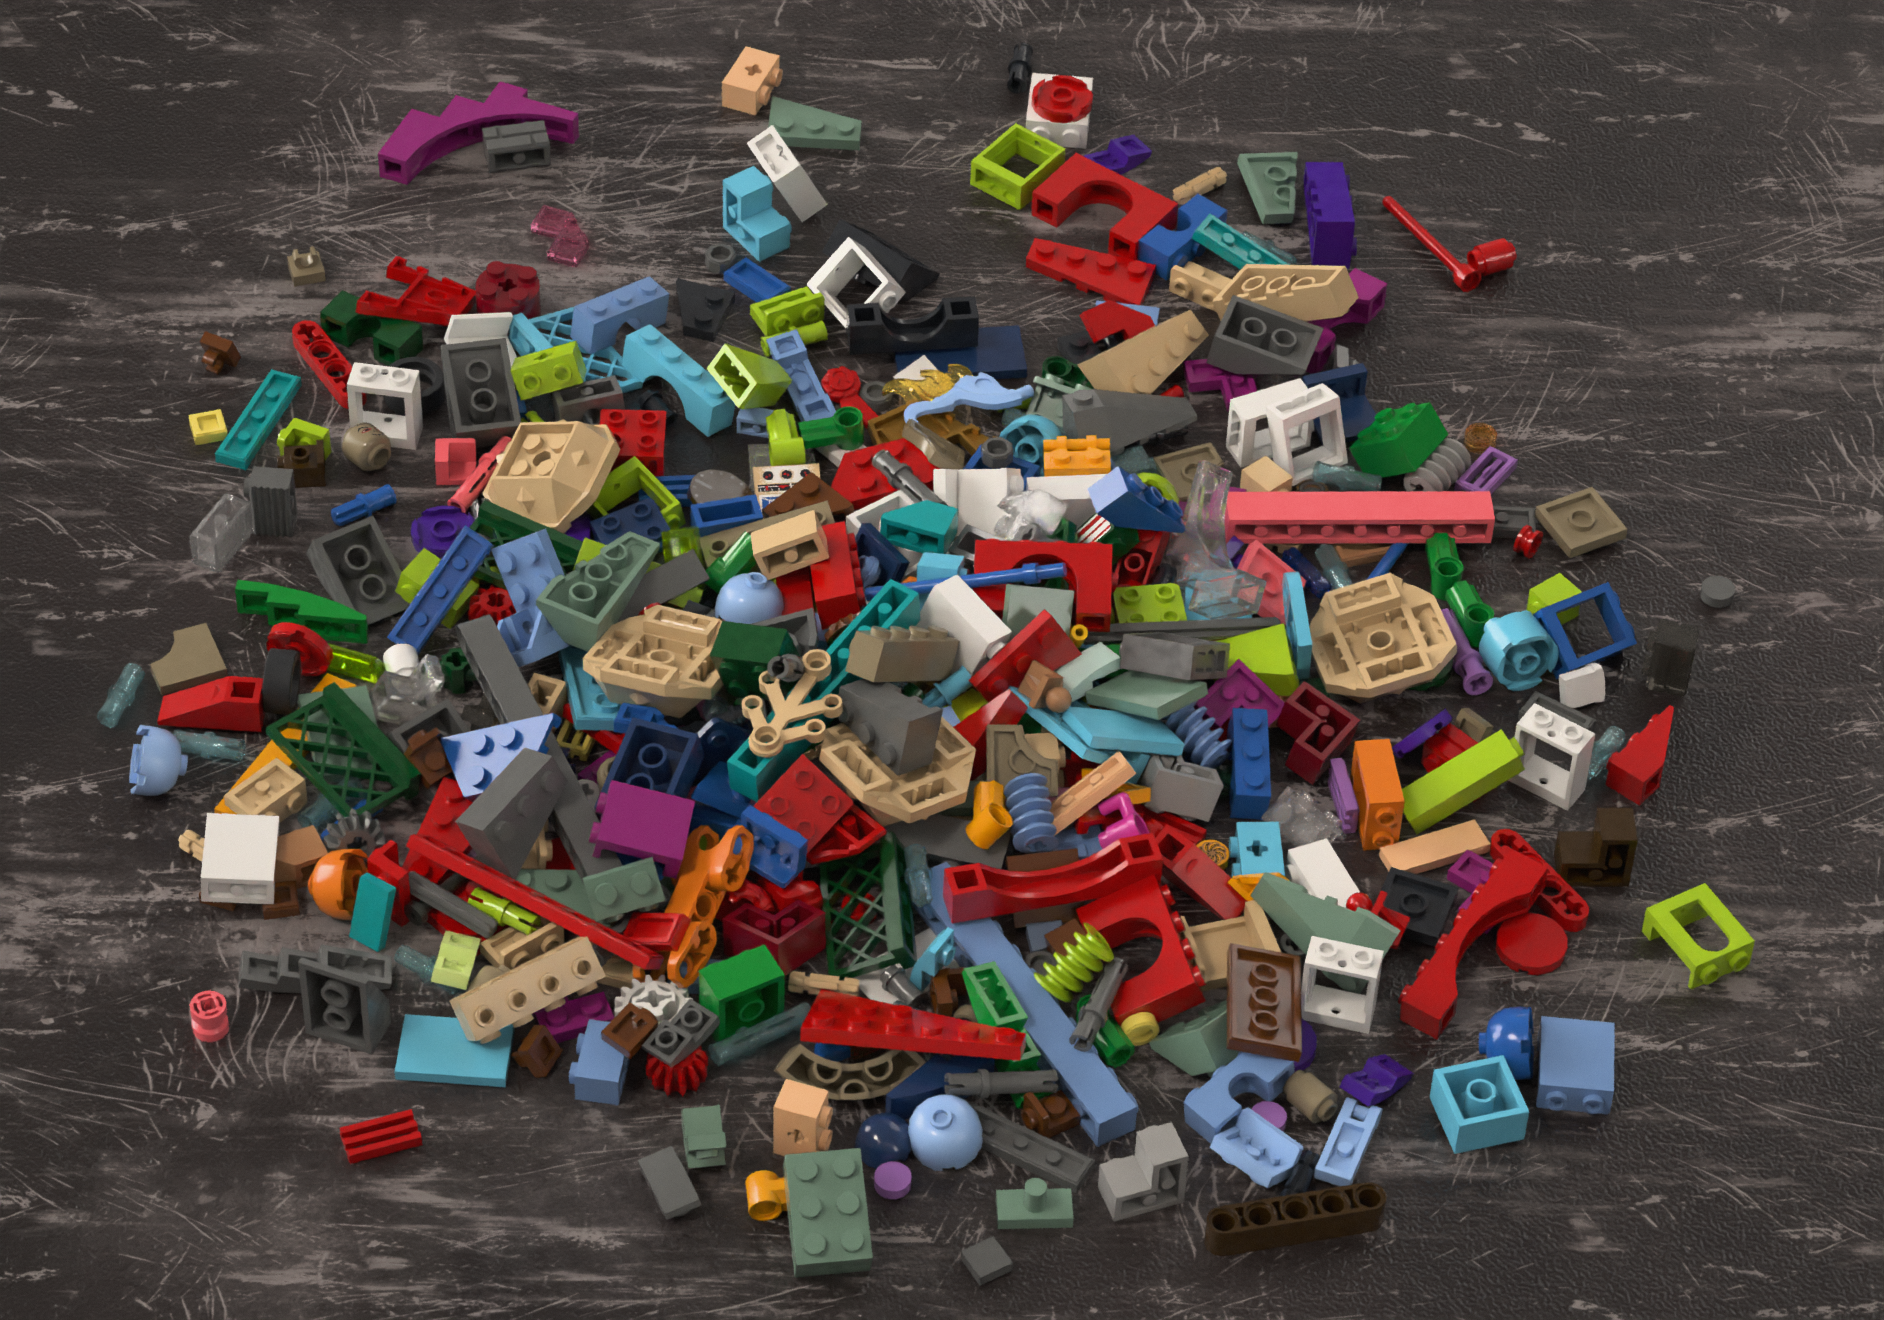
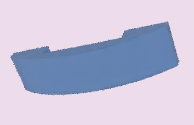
M797 329L766 339L773 360L777 361L793 380L786 389V392L800 420L804 422L833 417L836 410L828 393L823 391Z

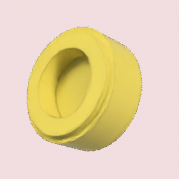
M1148 1012L1133 1014L1125 1019L1121 1025V1029L1134 1046L1145 1045L1159 1034L1157 1020L1153 1014Z

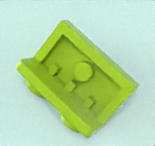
M808 286L751 304L750 315L767 337L787 331V327L790 326L798 328L823 320L825 297L821 292L813 294Z

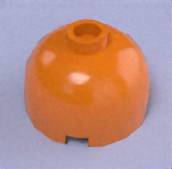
M361 849L331 851L317 862L308 879V890L320 911L333 919L352 920L359 879L368 872V868H366L363 860L367 859L368 856Z

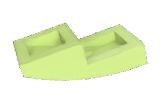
M446 930L433 969L431 982L466 990L481 939Z

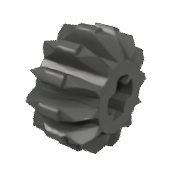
M353 808L349 812V817L346 818L342 814L337 813L338 824L327 823L326 828L329 834L324 836L323 839L325 846L328 847V853L341 849H361L367 854L368 858L375 849L381 848L380 845L385 843V835L383 832H380L382 828L380 821L377 819L372 820L371 814L366 810L358 817L356 810Z

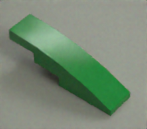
M237 580L235 594L238 613L268 615L269 626H274L281 622L299 624L316 632L327 641L368 644L367 615L338 602L305 591L268 583Z
M993 961L964 968L962 976L977 1022L999 1028H1012L1017 1032L1026 1033V1048L1021 1060L995 1059L998 1072L1041 1071L1037 1065L1041 1054L1024 1027L1028 1016L996 962ZM1044 1092L1033 1094L1039 1100L1053 1093ZM1026 1093L1010 1094L1018 1109L1023 1108L1024 1094Z

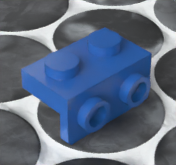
M751 805L741 813L740 825H743L754 835V849L749 868L779 887L785 888L805 868L808 840L799 832L787 828L774 820L769 814L761 812ZM740 836L736 839L733 853L736 855L742 849Z

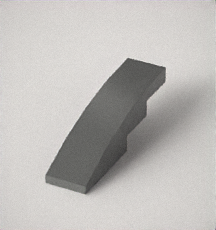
M321 944L318 953L282 947L279 956L243 950L239 959V988L282 993H301L298 965L301 957L368 978L379 990L390 989L392 956Z

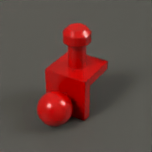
M1382 890L1374 906L1371 898L1365 893L1357 892L1350 895L1346 901L1347 909L1356 911L1358 907L1366 909L1401 930L1390 947L1397 950L1410 917L1384 907L1388 893Z

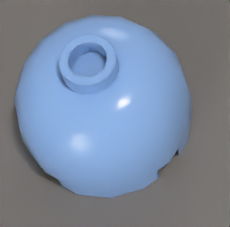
M758 572L740 574L730 578L720 589L715 604V617L719 618L720 615L727 622L752 624L779 617L784 609L783 596L778 586L771 580L767 581L763 574Z
M140 725L136 735H143L141 745H133L129 783H135L136 786L130 789V792L145 796L160 795L174 787L178 775L185 776L188 757L181 754L180 742L168 730Z
M940 1094L927 1098L916 1107L910 1117L908 1134L913 1154L922 1165L935 1171H943L942 1168L949 1169L955 1167V1170L963 1168L975 1159L982 1147L983 1129L977 1112L966 1100L955 1095Z

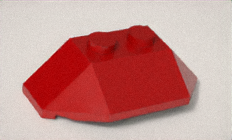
M853 804L812 850L806 854V861L812 865L859 854L887 834L886 829Z

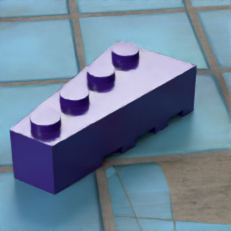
M1305 162L1303 189L1311 264L1346 266V269H1350L1351 256L1357 255V238L1353 237L1355 219L1352 209V196L1349 195L1350 177L1345 175L1343 162Z

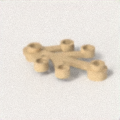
M814 649L808 651L803 656L804 674L786 701L780 689V679L771 677L768 671L760 674V691L767 694L775 717L770 724L766 722L763 715V701L759 696L750 695L742 700V713L744 717L750 719L753 726V731L749 736V748L752 753L759 757H772L782 751L784 744L803 739L811 743H819L826 738V726L820 719H811L805 725L785 729L788 723L823 714L828 718H836L842 714V699L836 694H828L820 700L802 704L815 683L824 680L831 673V658L826 651ZM768 681L774 682L772 684H766V682ZM750 706H757V707L754 708V709H749V708H748V707H750ZM814 729L820 730L818 732H810Z

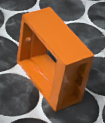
M1390 739L1355 741L1350 780L1359 806L1357 824L1363 851L1380 850L1381 847L1399 842L1405 802Z

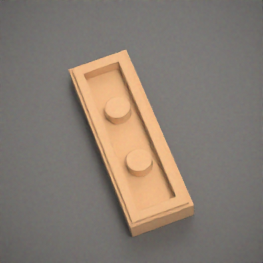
M1120 751L1116 752L1051 802L1052 808L1049 811L1054 815V821L1051 824L1056 827L1057 832L1055 835L1137 774Z
M1474 819L1394 843L1393 845L1381 847L1379 857L1388 871L1393 867L1413 874H1419L1455 863L1467 849L1477 855L1488 853L1490 851V842Z

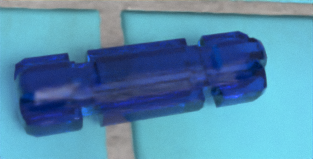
M1291 547L1282 553V561L1294 571H1298L1300 576L1307 580L1305 585L1319 599L1323 598L1325 592L1332 591V583L1325 576H1322V573L1306 557H1302L1303 554L1296 547Z

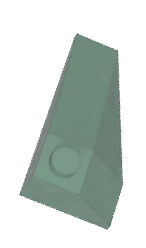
M631 531L627 532L601 548L600 554L590 561L582 560L577 563L574 571L565 576L560 574L553 578L536 599V606L565 643L588 652L613 624L618 622L657 554L660 543Z
M1267 872L1263 874L1250 895L1306 955L1311 937L1315 936L1384 951V958L1401 931L1371 911L1360 907L1356 911L1338 905V899L1328 895L1324 900L1308 894L1304 886ZM1321 970L1327 978L1349 992L1360 994L1368 983L1366 979Z
M1227 1000L1198 1011L1200 1017L1186 1024L1184 1021H1180L1149 1042L1151 1049L1191 1076L1207 1073L1208 1077H1212L1213 1073L1220 1066H1227V1063L1236 1058L1239 1051L1227 1049Z

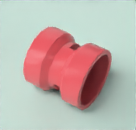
M202 991L196 994L190 1002L193 1034L204 1042H215L224 1038L229 1030L226 999L216 991Z

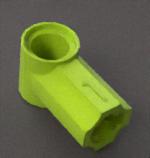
M785 409L774 410L770 416L766 417L770 465L806 464L804 441L802 437H798L794 415L789 414Z

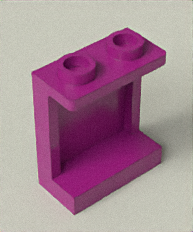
M611 780L607 793L600 792L595 813L602 815L600 823L593 822L588 841L595 844L592 857L599 858L603 849L642 859L652 857L654 862L664 864L663 876L676 879L683 860L695 801Z

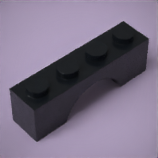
M975 296L943 298L934 311L921 318L910 320L890 316L882 309L879 303L847 305L846 335L850 355L978 346L979 315Z

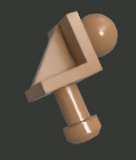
M1033 660L1018 689L1019 692L1031 699L1029 706L1034 709L1049 708L1055 713H1062L1070 707L1072 702L1071 694L1067 689L1063 688L1064 677L1038 661Z

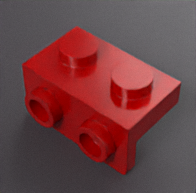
M389 840L381 848L375 849L367 858L368 873L396 887L391 920L403 927L409 922L404 913V906L411 901L409 872L399 866L398 845L393 840Z

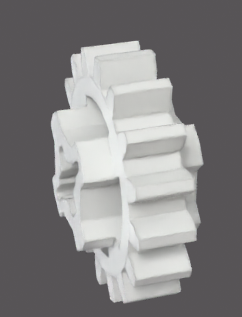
M646 975L645 982L640 983L634 978L632 979L631 989L625 986L621 988V996L615 997L614 1015L616 1017L631 1002L639 1009L646 1008L652 1012L657 1018L659 1026L664 1019L670 1022L689 999L693 1000V998H689L688 988L679 989L672 981L666 983L665 975H661L658 981H653L650 975Z

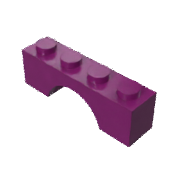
M1354 268L1349 273V276L1359 298L1349 308V311L1342 317L1305 321L1324 328L1306 372L1313 374L1323 370V365L1335 347L1336 335L1330 330L1331 328L1348 322L1368 324L1384 308L1387 283Z

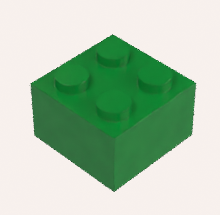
M1430 402L1419 405L1410 403L1399 409L1392 410V408H1386L1378 412L1374 417L1375 421L1369 427L1359 432L1357 435L1358 439L1349 450L1369 481L1415 472L1449 434Z
M765 944L751 950H745L739 955L721 962L712 963L699 970V1004L719 1016L721 1023L711 1034L719 1047L784 1021L785 974Z

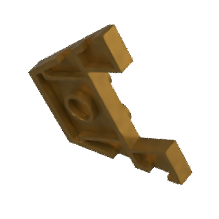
M920 397L869 420L868 433L873 445L904 438L902 437V432L906 424L904 421L905 409L913 403L929 400ZM950 411L923 415L916 419L918 423L953 444L960 443L972 456L978 447L989 439L981 434V428L972 423L965 425L955 420V414Z

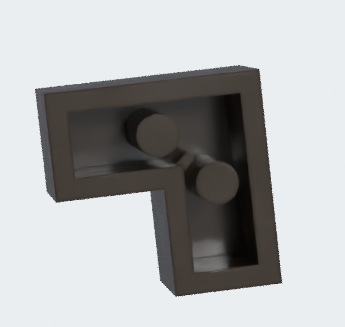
M1597 808L1593 831H1558L1554 851L1556 872L1571 887H1629L1638 841L1633 808Z

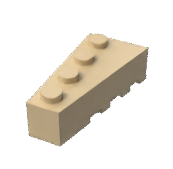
M1246 264L1215 297L1212 303L1220 321L1233 295L1303 321L1342 317L1359 297L1346 266Z
M1188 310L1078 364V367L1094 389L1150 395L1209 334L1194 313Z

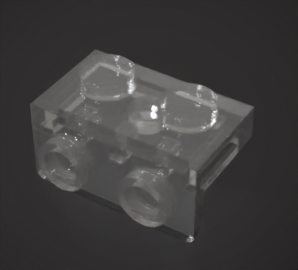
M1287 786L1261 817L1264 822H1279L1280 835L1295 847L1326 838L1331 844L1336 837L1341 841L1347 837L1339 828L1343 822L1328 809L1323 814L1317 810L1315 806L1318 802L1303 789L1297 794Z

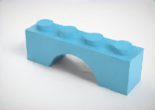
M651 324L626 335L621 364L642 383L656 376L667 380L674 387L682 401L686 419L707 437L732 425L735 403L708 371Z

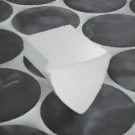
M1590 663L1580 669L1560 674V703L1574 709L1594 702L1596 704L1604 702L1605 677L1601 665Z

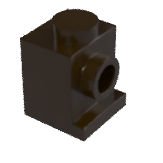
M316 440L317 445L284 446V455L277 456L278 468L294 469L295 488L326 486L323 440Z

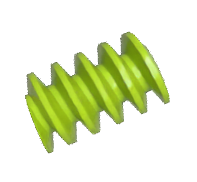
M1086 922L1083 923L1088 932L1086 936L1077 931L1073 933L1078 943L1076 946L1066 941L1063 943L1068 953L1066 956L1056 951L1053 953L1057 962L1056 966L1047 962L1043 963V967L1047 972L1046 976L1037 972L1033 974L1037 982L1049 994L1066 1003L1072 1001V991L1081 992L1083 990L1082 981L1091 982L1094 976L1091 970L1101 972L1104 968L1102 960L1111 962L1114 958L1106 939L1092 925Z

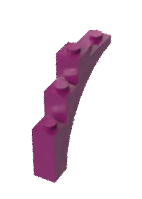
M501 81L484 103L455 95L440 117L414 109L409 111L378 152L379 176L408 185L421 170L435 160L457 149L483 142L482 128L544 120L549 139L574 144L579 137L578 113L528 99V89Z

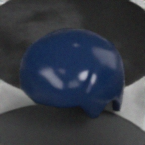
M885 1112L872 1115L859 1128L854 1148H860L862 1161L867 1166L876 1169L886 1162H896L898 1160L905 1162L912 1150L908 1134L909 1124L901 1116Z

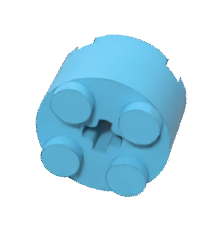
M1524 610L1507 614L1501 618L1495 617L1484 625L1485 633L1479 644V653L1483 658V662L1496 679L1509 690L1523 691L1530 689L1542 681L1540 676L1547 669L1551 673L1555 668L1559 657L1558 646L1530 611Z

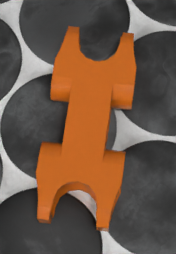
M700 825L687 838L683 860L676 879L671 878L675 889L664 913H684L691 919V922L678 951H655L663 955L664 960L660 969L651 970L650 976L653 981H658V978L667 971L668 979L674 982L678 988H687L696 981L699 976V970L703 969L709 961L717 941V933L712 925L726 891L738 890L749 870L754 849V835L743 825H735L730 828L720 842L719 834L715 833L708 825ZM703 835L707 839L705 851L700 849V839ZM739 835L742 840V849L736 855L733 853V849ZM682 961L687 964V973L684 978L681 977L679 972ZM633 964V978L637 979L640 983L645 982L646 974L644 969Z

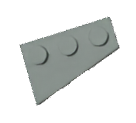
M1298 152L1239 154L1237 164L1262 224L1292 223L1295 212V180Z

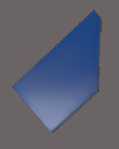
M622 703L614 720V732L626 734L632 717L678 729L675 725H669L664 720V715L657 708Z

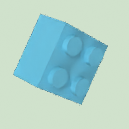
M1504 1055L1434 1069L1430 1100L1454 1154L1523 1140L1525 1138L1529 1110Z

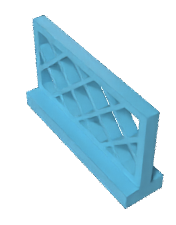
M574 307L532 319H527L523 313L513 315L508 334L512 347L521 356L552 348L553 346L573 342V339L569 340L555 335L556 332L566 335L571 334V325L560 322L573 319ZM537 329L550 330L551 334L541 333ZM578 344L580 352L589 354ZM612 346L590 354L589 359L582 357L587 369L584 382L605 378L590 374V369L608 373L607 377L617 375L627 378L628 380L626 381L617 380L623 393L640 389L643 386V383L621 365L622 356ZM595 356L609 359L612 364L594 360Z
M1009 685L1008 689L1027 705L1026 713L1082 759L1102 764L1116 752H1119L1116 750L1089 748L1061 718L1062 713H1055L1049 708L1034 709L1030 707L1031 699L1019 692V688ZM1080 698L1071 702L1070 707L1091 708ZM1120 751L1137 773L1125 783L1136 784L1151 756L1148 753Z

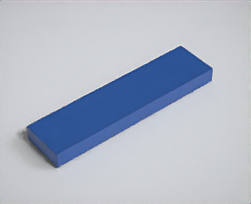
M465 525L387 638L395 644H409L413 646L417 651V655H419L495 545Z

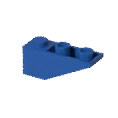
M1119 466L1087 489L1096 513L1116 527L1175 533L1186 531L1181 519L1183 516L1182 509L1174 500H1167L1154 486L1148 487L1135 473L1129 474Z

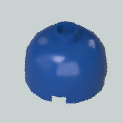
M1504 1008L1490 1018L1486 1032H1479V1054H1486L1487 1058L1504 1055L1515 1080H1525L1533 1077L1534 1046H1532V1034H1534L1532 1008Z

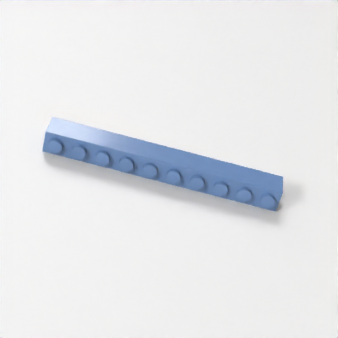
M944 862L910 877L912 905L929 928H931L936 936L947 927L954 930L956 953L953 959L960 968L996 962L1028 1016L1024 1027L1041 1054L1037 1062L1039 1069H1055L1057 1071L1058 1081H1053V1084H1058L1057 1091L1062 1090L1081 1115L1080 1125L1095 1145L1099 1147L1135 1130L1136 1114L1138 1112L1136 1099L1130 1092H1125L1119 1084L1114 1070L1106 1067L1099 1058L1094 1045H1092L1089 1051L1083 1052L1074 1048L1078 1038L1074 1044H1070L1069 1039L1077 1023L1072 1017L1068 1018L1062 1011L1058 999L1049 994L1037 982L1033 975L1037 971L1027 966L1022 959L1019 948L1015 944H1010L1004 936L998 921H992L988 917L951 923L943 899L944 869L951 866Z

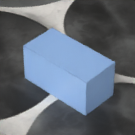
M760 407L740 409L737 415V433L768 438L766 417L770 416L774 410Z

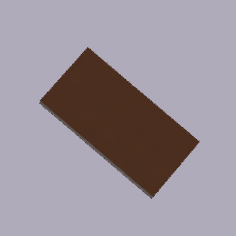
M1229 944L1227 951V1049L1295 1062L1300 1061L1302 1055L1301 956L1239 944Z

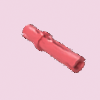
M502 436L489 453H484L480 457L479 465L453 497L448 500V506L461 508L462 513L467 512V509L483 492L498 464L496 455L504 452L512 438ZM496 459L495 463H494V464L491 466V468H489V470H488V467H489V466L492 464V462ZM478 481L476 486L471 490V492H469L473 485Z

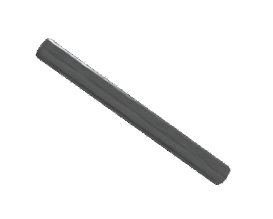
M1276 617L1110 624V632H1088V636L1083 644L1095 645L1100 642L1103 644H1120L1123 641V634L1153 632L1204 640L1226 639L1281 623Z

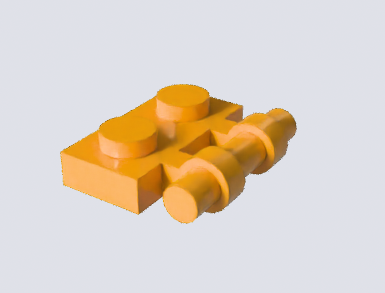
M1086 435V439H1067V436H1057V439L1043 440L1044 477L1108 474L1111 472L1110 438H1096V435Z

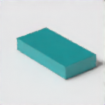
M368 872L360 877L349 937L377 952L385 948L396 887Z

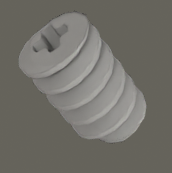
M1445 438L1415 472L1405 474L1403 479L1405 490L1447 491L1464 474L1465 469L1470 468L1471 457L1468 450L1455 439Z

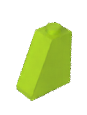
M726 343L706 368L735 405L742 410L774 406L793 381L777 361Z
M1284 623L1216 641L1230 644L1227 670L1240 659L1279 696H1291L1300 686L1292 645Z

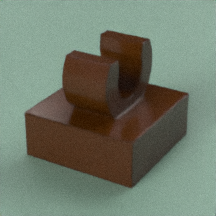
M205 331L199 341L205 351L201 361L207 364L206 371L218 375L224 364L236 367L241 359V355L233 341Z
M534 1025L528 1035L520 1041L522 1043L517 1052H513L512 1056L520 1067L527 1066L535 1078L546 1077L562 1053V1049L545 1025Z

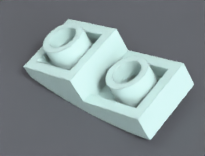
M1102 642L1082 651V655L1064 664L1056 671L1057 674L1064 677L1063 688L1067 689L1071 694L1072 702L1086 696L1085 692L1093 688L1092 681L1121 669L1120 657Z

